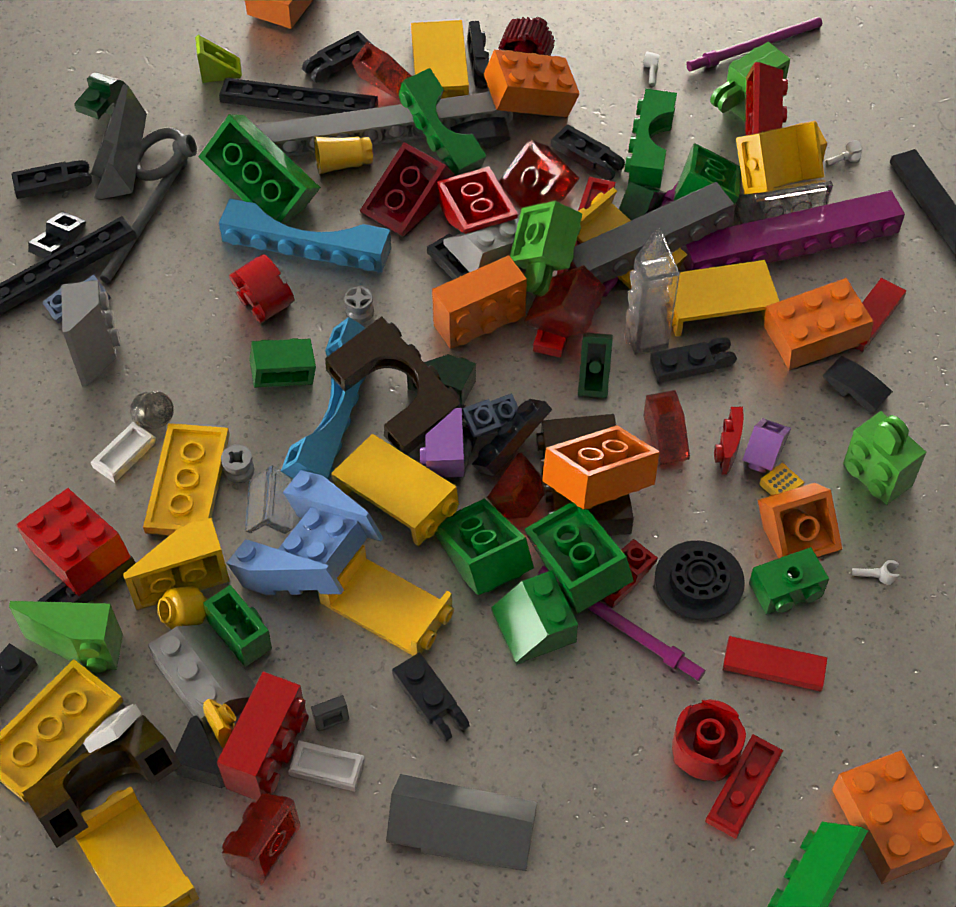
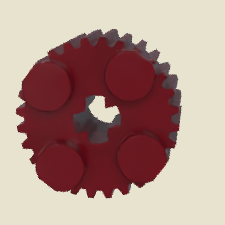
M522 17L521 20L517 18L509 22L498 48L505 51L511 50L514 52L551 56L555 40H553L554 36L551 35L552 31H548L549 27H547L546 20L541 17H535L532 20L529 17L527 19Z

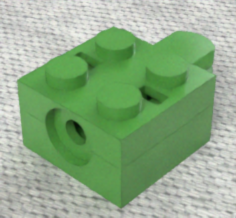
M770 42L754 48L750 53L734 60L729 65L727 82L714 90L710 99L711 104L718 107L722 113L731 110L743 121H746V76L754 62H761L782 69L783 79H787L790 58Z
M557 201L521 209L510 257L517 266L526 270L527 292L540 297L545 295L549 291L553 271L569 269L574 258L573 251L576 239L581 229L582 213Z
M880 411L854 430L843 465L852 476L857 477L868 487L873 496L880 498L888 505L913 486L927 452L908 436L909 429L900 418L894 415L887 417Z

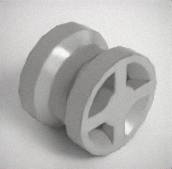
M361 286L350 288L344 295L347 318L350 317L358 323L370 320L374 314L371 291Z
M231 445L222 452L221 462L225 477L229 481L243 483L253 476L255 469L252 455L246 446Z

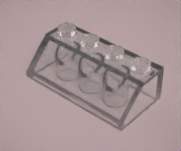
M661 228L653 231L635 257L634 271H630L632 288L628 291L629 309L625 311L627 327L623 329L626 344H631L635 355L668 349L680 273Z

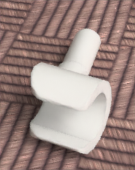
M647 51L643 67L650 68L649 85L653 87L656 85L659 54Z
M853 140L847 143L845 147L846 152L826 159L827 166L847 159L850 162H858L862 156L860 142Z
M888 560L881 568H852V576L878 578L883 584L891 585L900 576V574L890 573L898 568L899 563L894 560Z

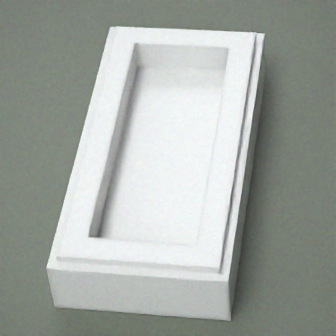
M132 422L91 461V465L96 471L116 483L157 443L156 438Z
M131 704L108 716L84 740L83 744L88 752L91 753L118 739L141 715L137 705Z
M299 740L288 772L291 777L355 792L365 757Z

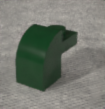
M99 72L93 73L87 78L89 87L74 105L76 112L99 120L104 113L112 114L121 88L126 83Z

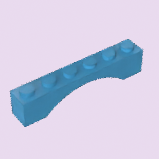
M229 199L219 221L222 242L335 263L340 266L360 268L366 271L382 273L392 248L390 229L362 224L350 229L332 232L305 231L286 226L274 220L263 212L256 203Z
M350 317L335 326L325 349L327 357L363 331L365 327ZM331 377V396L328 409L321 423L312 434L289 447L281 469L282 473L294 479L300 470L322 475L328 480L331 478V472L334 471L332 467L334 459L339 454L343 445L341 442L343 433L350 425L351 418L349 416L352 408L358 402L359 394L357 393L366 377L346 392Z

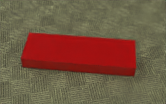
M880 278L862 302L873 320L870 341L859 343V346L854 348L864 352L903 300L907 290Z
M729 636L722 670L822 692L828 657Z
M752 734L738 763L733 768L707 815L705 822L737 839L784 750Z

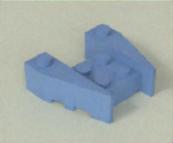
M300 470L283 491V494L296 515L302 519L281 546L276 549L245 539L226 563L242 587L264 595H275L277 591H289L291 595L302 594L303 590H318L320 594H342L344 589L337 577L367 538L381 542L383 536L369 512L326 477Z

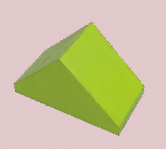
M199 34L195 37L202 83L224 81L225 77L239 79L242 76L239 57Z

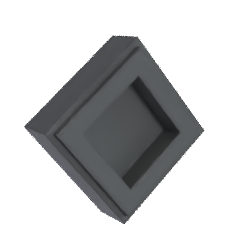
M343 695L311 706L317 731L327 729L349 719L348 708Z

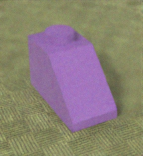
M455 408L425 435L426 447H420V464L441 477H464L462 408Z
M762 418L753 428L743 461L748 462V467L753 470L766 472L768 469L772 471L778 462L791 428Z

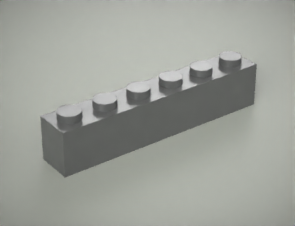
M717 182L712 183L575 246L573 251L574 258L568 271L583 292L599 287L606 281L625 275L634 268L648 264L660 256L674 252L680 247L693 241H698L719 229L726 228L734 223V203Z

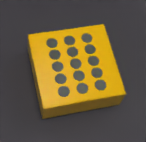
M782 462L762 477L759 485L772 496L802 487L805 482Z

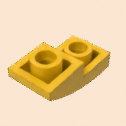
M208 699L203 703L204 715L219 744L224 749L236 725L234 722L237 719L227 704L221 705Z

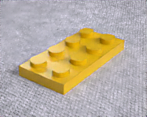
M168 423L143 525L146 534L171 535L179 527L188 525L192 521L212 518L223 468L221 455L227 448L230 436L228 428Z
M73 659L0 731V782L26 803L27 800L22 792L58 770L85 742L84 740L124 702L121 695Z

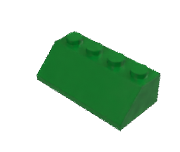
M229 114L198 156L243 201L256 203L263 212L284 225L304 210L321 188L245 115Z
M823 821L817 832L809 829L800 846L806 852L801 861L792 860L784 875V878L789 880L788 885L784 891L779 888L776 889L767 907H828L868 830L858 826Z

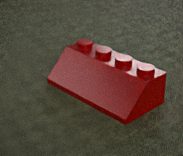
M754 62L747 74L745 136L782 128V123H786L787 106H783V96L787 95L788 80L783 79L782 69L761 62Z

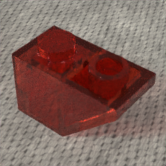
M366 42L352 61L360 78L400 100L399 90L402 81L411 77V75L388 53Z
M676 390L646 395L643 417L652 444L660 452L659 464L665 465L689 460L690 452L685 416Z
M518 453L486 498L506 519L528 518L544 496L541 475L523 453Z

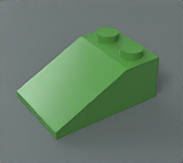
M10 601L9 608L25 638L70 662L75 659L89 671L100 673L106 670H117L123 633L111 604Z

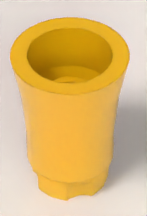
M315 136L314 138L315 159L319 175L334 170L360 167L363 164L373 163V149L369 137L327 138Z

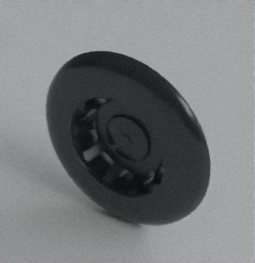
M686 541L671 547L662 555L655 570V584L662 600L673 611L692 619H713L728 613L737 605L744 592L745 580L739 562L723 547L707 541Z

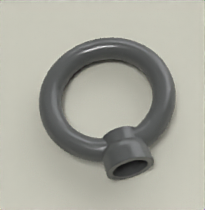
M162 128L148 134L141 141L135 177L143 181H155L169 175L181 164L184 157L188 158L197 154L194 138L189 134L184 135L175 128ZM163 139L175 140L172 144L174 154L164 165L153 170L141 168V159L149 147Z

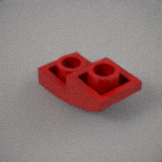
M743 406L731 407L729 418L723 421L720 443L714 446L715 463H720L721 475L728 474L736 459L743 430Z
M635 539L631 540L621 549L627 556L634 581L602 599L612 608L643 579L657 562L658 557Z

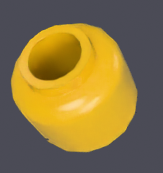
M195 586L168 589L162 595L157 605L159 619L171 630L177 626L201 625L206 617L203 602L207 598Z

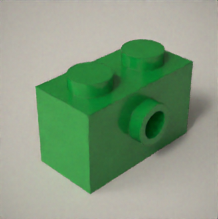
M311 338L251 342L249 361L254 388L313 385L316 364Z
M810 547L753 567L749 585L767 615L776 611L783 613L790 610L795 604L804 601L810 603L820 599L824 595L829 577Z
M231 585L203 602L208 623L244 667L272 649L269 630L263 624L261 616L254 607H249Z

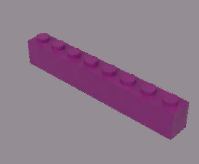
M892 190L731 226L719 229L698 241L682 246L681 249L687 254L683 265L686 271L760 260H765L767 264L805 254H814L831 248H840L848 244L866 242L870 239L899 233L905 213Z

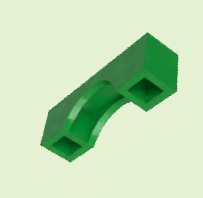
M431 68L403 80L399 90L400 102L405 108L409 109L413 115L415 126L423 131L427 137L429 148L437 153L441 162L447 165L455 176L482 168L487 156L474 135L455 133L446 128L438 118L436 106L440 102L444 89Z
M645 89L644 99H638L636 115H640V118H634L632 133L636 134V137L631 136L628 153H632V156L626 157L624 172L629 173L628 184L629 182L644 183L654 188H661L666 149L656 145L651 138L661 132L671 131L677 93Z

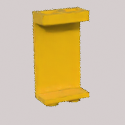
M462 20L411 23L415 74L431 68L444 89L441 99L469 95Z
M817 122L794 125L736 138L744 194L768 192L774 190V187L825 177Z
M614 187L606 194L599 193L593 199L588 209L582 208L578 211L582 213L581 229L576 239L580 243L631 221L612 204L617 193ZM679 248L670 256L665 254L648 264H643L628 271L625 275L617 277L644 301L663 284L664 274L675 273L680 269L687 254Z
M765 260L664 274L663 286L659 287L660 301L662 304L665 303L667 307V324L673 327L676 337L682 335L683 323L685 321L761 311L765 321L766 306L779 302Z
M373 433L331 472L333 484L346 495L354 491L409 527L413 542L417 546L426 538L432 537L438 526L447 517H451L459 506L457 487Z
M363 544L337 577L344 589L343 593L320 594L318 592L320 604L412 656L419 652L422 653L424 649L429 650L436 639L437 630L442 624L446 625L454 613L452 593L446 590L441 599L377 565L366 558L365 545Z
M131 786L125 790H118L108 796L106 802L93 810L88 809L80 813L88 828L74 837L116 907H188L199 900L194 886L181 870L138 801Z

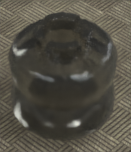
M161 391L144 392L133 399L130 413L133 421L144 429L161 428L171 421L174 415V406L168 395Z

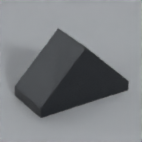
M195 715L190 718L175 751L182 765L175 770L176 775L223 788L225 784L217 764L216 755L198 716Z

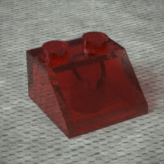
M529 139L498 182L524 208L552 201H563L580 178L548 145Z
M585 265L553 276L549 291L541 297L536 295L524 323L527 326L565 338L576 334H583L592 324L591 320L596 309L601 305V298L606 287Z
M262 793L256 803L251 802L242 817L243 822L236 832L232 831L229 833L222 846V855L226 865L261 886L301 827L295 802L286 796Z

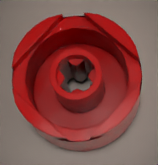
M265 254L254 258L229 275L231 282L239 290L236 292L239 300L245 307L249 304L253 307L251 312L259 324L276 315L295 301L288 283H283L279 276L281 272Z
M712 699L702 700V703L687 706L678 717L672 741L673 759L676 765L695 778L715 782L724 779L726 775L732 772L739 761L746 739L745 727H743L735 709L724 702Z

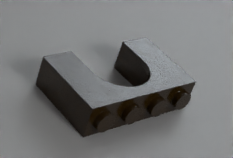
M381 316L326 357V371L344 392L371 372L383 368L402 371L413 380L418 391L414 401L384 424V437L393 447L408 455L425 441V435L455 408H460L461 400L453 388H447L440 381L441 377L437 370L431 365L427 366L421 360V354L413 344L408 345L401 338L402 334L398 327L392 322L388 323Z
M605 414L543 420L541 422V433H536L537 451H543L544 458H540L541 476L543 477L547 447L616 426L615 415ZM544 484L545 503L551 502L552 510L548 511V515L572 502L549 485ZM629 494L588 509L609 536L632 533L634 516Z
M142 715L118 739L91 753L87 750L22 793L54 845L58 848L88 828L87 823L80 814V808L84 801L100 786L128 773H140L152 786L182 765L166 737Z

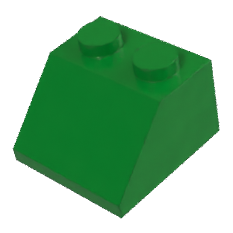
M552 570L521 581L491 607L492 614L516 665L577 642L578 622Z

